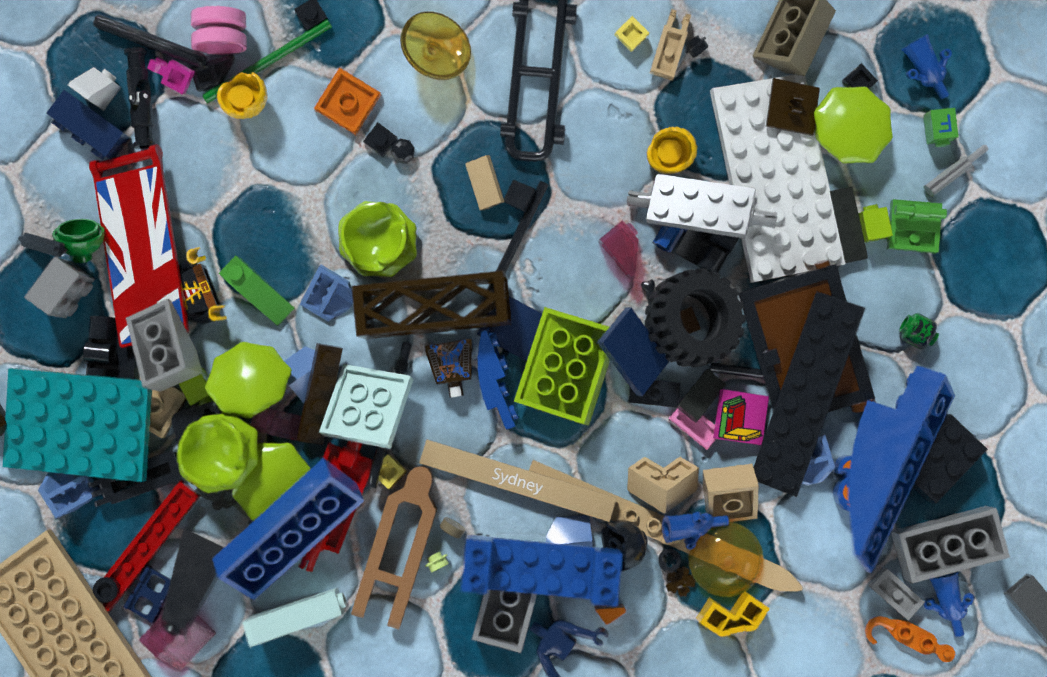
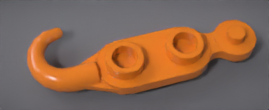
M877 616L870 619L866 624L865 634L872 644H877V641L872 636V630L875 626L880 625L885 627L898 642L922 654L936 653L937 657L943 662H950L955 657L953 647L947 644H938L936 637L932 633L909 621Z

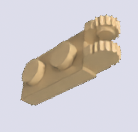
M671 9L667 24L664 25L649 73L672 81L688 34L686 31L691 15L686 13L681 23V30L673 28L672 24L677 15V10Z

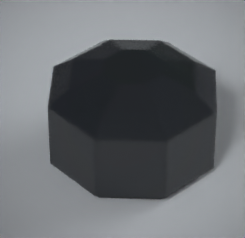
M399 139L392 144L391 154L396 162L407 164L414 159L415 147L410 140Z

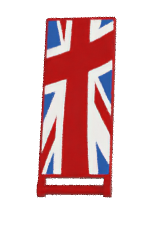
M158 144L149 146V149L104 161L94 160L89 162V169L94 180L100 224L104 227L105 231L103 244L119 346L121 348L133 346L126 318L166 299L171 300L187 333H189L162 165L163 152ZM152 159L153 165L102 177L105 170Z

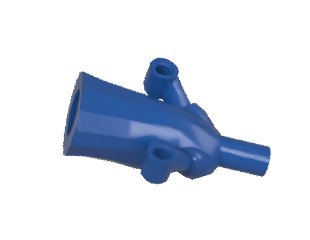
M928 34L902 48V51L908 56L915 69H911L906 73V77L920 81L923 86L934 87L940 100L949 96L942 81L946 76V64L952 55V51L950 49L942 50L939 54L941 59L938 62Z
M700 512L664 516L662 521L663 538L666 543L685 539V546L690 550L695 548L700 536L705 535L712 527L728 525L729 519L727 515L713 517L708 513L701 515Z
M958 571L931 578L930 581L940 605L936 604L933 598H926L924 607L938 612L942 618L951 621L954 636H963L964 630L961 620L967 615V608L973 603L974 595L971 593L965 594L962 602Z

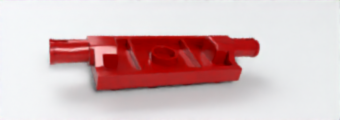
M348 441L346 446L343 447L328 443L323 458L355 481L363 495L373 459L361 455L360 450L363 443ZM357 508L301 558L298 564L299 568L304 569L306 567V571L313 572L320 551L328 550L336 554L340 553Z

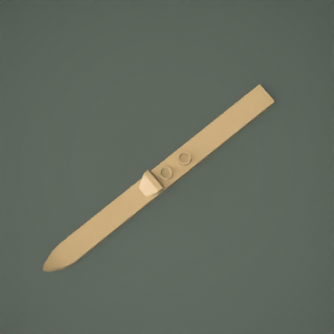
M532 461L529 471L616 497L610 518L612 521L626 520L633 522L647 536L661 543L670 545L770 589L793 592L803 590L801 583L780 565L708 534L700 536L695 548L690 550L685 546V539L666 543L662 534L663 515L538 461Z

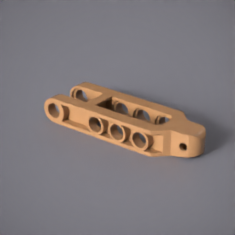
M425 466L413 468L407 476L404 487L388 496L351 615L364 618L366 606L372 595L376 580L399 587L387 626L400 629L437 512V507L429 494L433 483V474L429 468ZM406 501L420 506L422 515L401 577L380 570V562L388 545L387 540L395 522L394 518L398 505Z

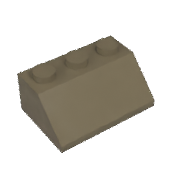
M779 0L752 56L782 72L805 76L836 10L827 0Z

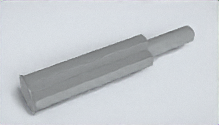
M983 145L968 157L960 158L936 178L924 185L926 193L934 197V195L973 166L972 162L988 151V146Z

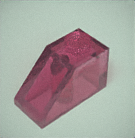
M622 220L601 237L598 242L625 275L631 279L636 271L638 238L636 235L638 232L631 223L628 222L626 224Z
M269 407L253 416L250 426L262 433L297 440L301 415Z

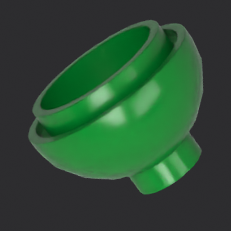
M73 219L61 223L53 231L52 236L53 240L65 244L66 254L72 256L74 262L85 263L92 260V254L100 248L104 241L105 231L104 227L94 220Z

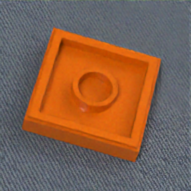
M339 67L315 105L314 110L352 134L357 135L382 94Z

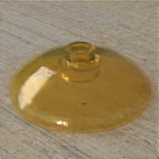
M421 12L413 15L403 26L400 36L402 52L409 64L419 73L436 80H449L459 76L468 66L471 58L470 42L463 29L451 18L437 12Z
M729 522L726 526L712 527L705 535L700 536L695 548L689 550L688 561L693 578L704 590L716 596L732 597L740 595L744 591L746 592L757 582L763 569L764 557L762 547L756 536L746 527ZM727 557L733 559L732 564L729 566L724 564V560Z

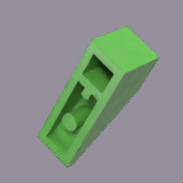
M236 255L218 273L277 326L295 309L250 265Z

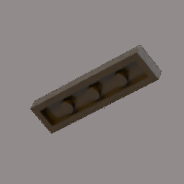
M316 343L297 435L299 442L323 445L325 436L319 430L335 388L343 351L342 347Z

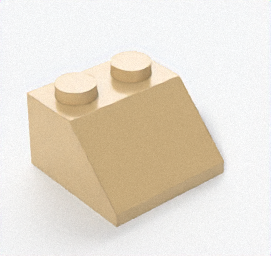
M752 464L703 470V492L706 513L713 517L727 515L729 522L757 519L759 485Z

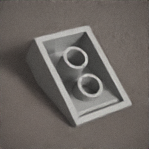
M170 299L161 301L126 318L143 388L161 392L202 374L197 350Z

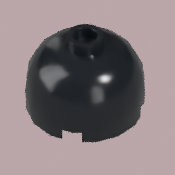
M618 520L606 524L607 527L602 528L601 531L603 548L619 549L621 551V572L639 565L645 557L648 544L645 532L641 531L633 522Z

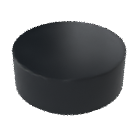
M113 577L98 579L93 586L94 596L102 603L113 601L119 594V582Z

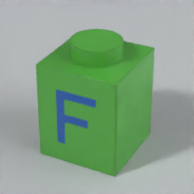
M955 108L930 110L923 115L926 144L935 143V147L951 145V141L959 137Z

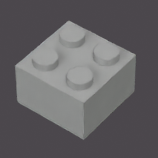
M54 257L24 298L50 316L66 318L77 310V303L81 297L86 296L91 291L95 278L72 261Z

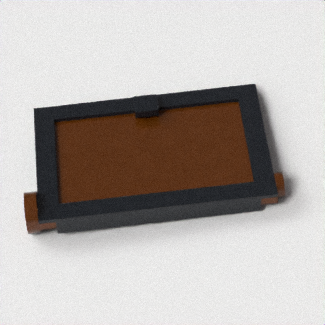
M829 260L815 263V269L739 292L738 296L740 302L743 301L744 304L743 312L746 315V322L773 411L816 291L847 301L836 263L830 264ZM857 334L828 412L851 406L852 412H863L868 400L876 402Z

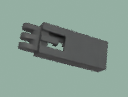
M1025 574L1004 592V595L1047 644V591L1033 575Z

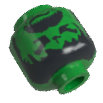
M915 313L912 316L907 315L899 328L901 339L920 350L928 345L933 346L939 336V333L936 332V322L920 313Z

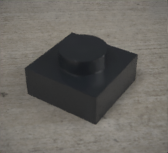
M308 0L294 9L307 31L328 19L317 0Z
M377 122L363 142L384 158L398 137Z

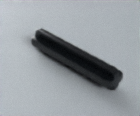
M24 233L18 239L23 247L55 257H61L63 253H67V249L64 248L65 244L30 233Z

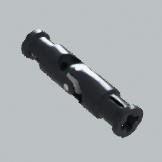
M141 47L127 48L124 50V54L127 56L128 61L126 76L131 127L134 128L135 133L133 147L135 149H149V146L156 145L152 137L154 122L149 71L145 66L147 51ZM136 86L140 88L141 92H136Z

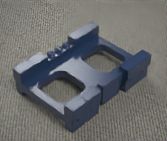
M147 565L139 578L140 582L130 594L123 608L131 610L152 624L157 621L163 610L161 607L164 606L171 579L154 570L152 566ZM152 575H157L165 580V585L161 592H156L148 587V582ZM141 596L153 603L148 614H144L135 608Z

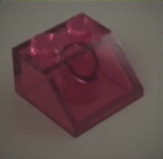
M197 615L186 636L183 637L178 634L175 637L163 630L164 627H162L160 617L144 633L139 641L156 658L182 670L217 633Z

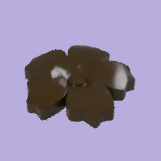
M683 566L679 567L677 572L667 573V580L670 581L666 584L668 592L676 593L678 590L680 597H686L687 593L690 592L688 587H695L696 580L692 575H688L689 568Z

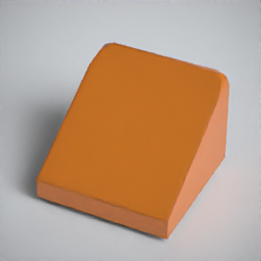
M618 604L617 606H594L605 625L610 624L626 613L623 604Z

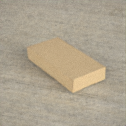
M485 155L466 163L465 165L479 209L485 210L503 203L504 199L490 155Z

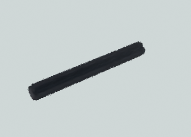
M100 14L96 15L93 21V25L97 29L203 68L207 62V56L203 53Z

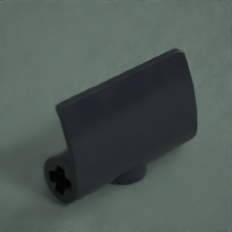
M687 230L676 250V254L699 268L707 269L708 272L715 271L719 273L728 254L732 252L739 238Z
M90 316L89 342L85 343L83 351L84 363L87 364L86 375L135 379L136 357L133 346L126 348L119 346L115 318Z

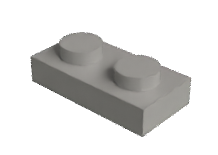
M885 567L869 584L872 590L908 621L925 603Z

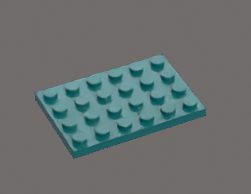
M8 368L5 415L7 427L4 432L2 467L136 482L146 481L152 390L143 388L141 380Z

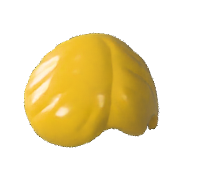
M243 72L236 74L232 80L223 83L217 92V101L220 108L227 115L236 119L252 118L259 115L265 108L268 98L267 87L264 81L253 72L251 74Z
M668 127L660 130L653 136L652 142L647 149V161L654 170L660 173H679L687 169L694 162L697 156L696 140L684 128Z

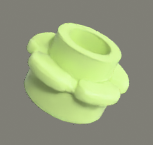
M437 552L427 558L429 563L425 566L429 567L432 573L449 564L446 558L448 555L444 554L442 556L441 552Z

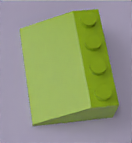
M544 307L514 402L589 426L610 359L597 342L608 330L609 326Z

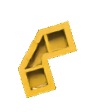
M743 591L730 611L709 597L696 619L718 636L724 637L734 633L756 630L770 608L746 591Z

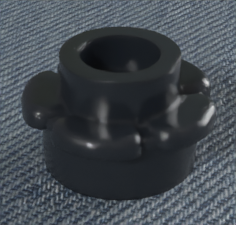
M697 35L686 44L688 46L686 53H690L693 58L700 55L709 47L705 41L706 37L700 38Z

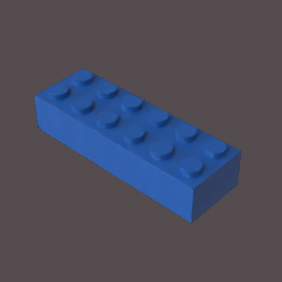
M321 459L213 558L217 577L250 599L255 600L364 502L357 483L326 459Z

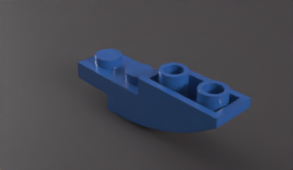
M488 328L481 332L478 347L479 384L487 411L497 407L507 430L517 425L516 419L519 418V414L515 405H510L507 396L510 393L506 383L500 381V378L508 374L509 364L504 355L500 356L497 349L500 343L496 333H491Z

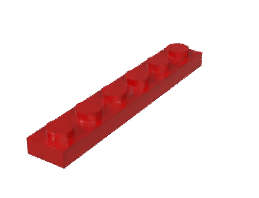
M184 481L177 483L104 576L115 578L120 585L118 596L113 601L102 603L108 614L201 497L199 493Z

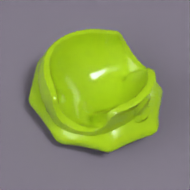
M834 87L814 111L815 138L842 163H874L893 138L890 107L867 87Z
M364 201L344 215L339 221L340 255L363 276L393 277L417 257L416 224L396 204Z
M241 342L214 359L205 390L222 412L234 413L240 418L249 420L284 397L292 370L272 346Z
M234 413L203 416L198 421L190 424L180 439L177 451L180 474L205 493L239 488L258 465L257 430L245 423Z
M258 443V465L239 488L232 490L233 498L252 521L257 519L310 470V466L291 443Z

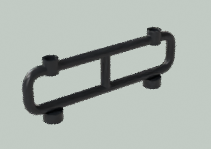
M529 0L513 2L512 17H517L508 114L507 123L501 122L500 137H505V149L513 159L530 162L543 161L552 153L554 144L564 145L565 125H556L565 24L575 25L577 5L568 4V0H558L551 68L522 66ZM521 76L550 78L544 146L539 152L520 151L515 147Z

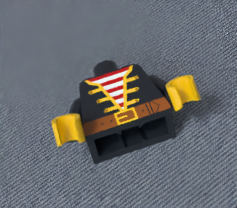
M196 247L189 249L186 258L179 264L188 322L205 325L218 320H226V316L220 315V310L225 308V306L221 305L208 269L205 265L198 264L205 261L206 257H198L197 252L201 248Z

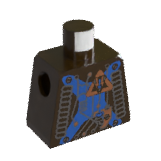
M472 339L424 346L436 384L447 383L449 398L464 396L462 381L472 380Z

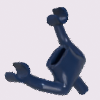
M560 619L556 620L548 630L535 621L529 629L542 638L536 653L548 677H561L554 668L550 656L564 661L577 641L572 635L593 640L597 646L603 645V641L597 635L609 636L608 631L603 627L591 631Z

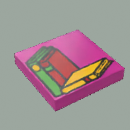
M720 389L713 438L762 445L769 396Z

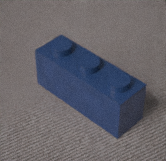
M65 90L62 91L46 113L53 118L51 122L63 132L66 128L73 133L71 135L72 139L83 146L85 143L92 146L93 148L90 152L102 160L105 157L109 159L117 157L130 139L128 135Z

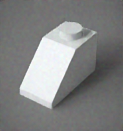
M94 67L68 84V86L103 111L121 88L114 82L116 80L114 75L105 69L100 72Z

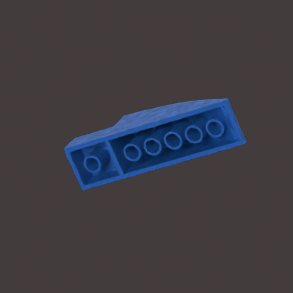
M918 365L914 373L908 376L907 387L903 395L898 397L896 409L870 400L867 401L853 445L848 486L854 556L869 573H872L955 398V393L946 374Z

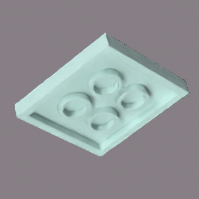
M343 364L319 432L323 436L391 449L413 383L412 377Z

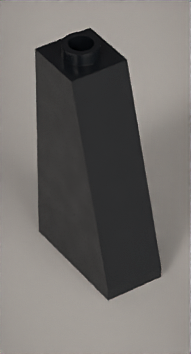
M184 529L181 536L161 617L163 630L175 637L178 634L183 637L186 636L217 582L218 577L213 558L225 548L187 529Z

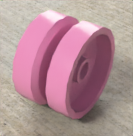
M205 6L191 11V26L196 30L191 34V48L194 51L212 55L239 54L246 51L247 36L241 32L246 28V14L244 11L226 6Z

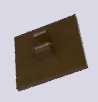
M773 78L766 127L813 136L815 128L814 111L818 106L820 88Z

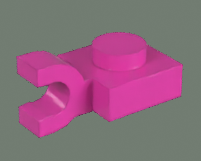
M157 57L156 60L151 59L147 69L163 76L162 84L182 95L187 92L195 71L175 60H171L168 63L160 57Z

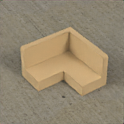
M643 457L628 468L627 490L666 514L697 490L699 467L682 457H678L663 468L652 460Z

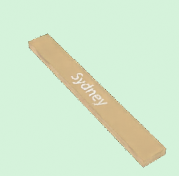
M426 439L419 462L423 465L610 522L616 502V497Z

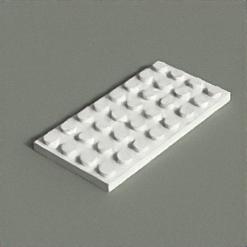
M796 74L777 77V79L807 85L805 76ZM773 78L717 87L710 90L730 185L756 189L753 205L755 210L778 213L775 229L753 225L748 228L746 239L741 238L751 283L815 269V263L823 260H829L830 264L836 263L837 266L846 264L830 196L821 146L815 138V128L814 135L809 136L766 127Z

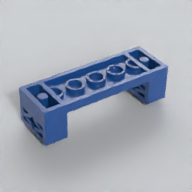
M467 535L461 591L487 594L488 589L590 599L591 604L617 606L622 553L619 549Z

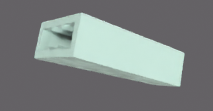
M337 587L252 614L242 622L249 646L252 647L341 616L345 612L344 608L347 607L344 593H339Z

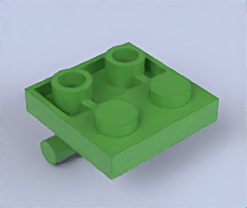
M891 200L889 220L893 236L887 240V249L939 253L941 219H946L947 209H942V203Z

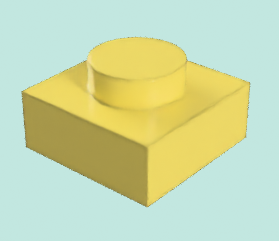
M631 16L615 32L614 36L632 52L649 36V32Z
M387 454L383 459L378 480L386 488L392 489L407 470L390 454Z

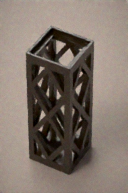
M503 270L352 286L356 336L365 340L512 325L508 279ZM494 284L495 293L478 285ZM443 289L430 300L413 293ZM465 289H469L487 298L486 301L464 317L443 307ZM391 294H393L390 298H388L386 301H384L382 304H380L378 307H376V308L373 310V308H374L376 305H378L380 302H382V301H383L384 299H386L388 296H390ZM403 295L423 304L400 323H396L379 314ZM496 308L497 316L484 317ZM436 311L454 319L450 321L421 323ZM374 318L390 325V327L374 328Z

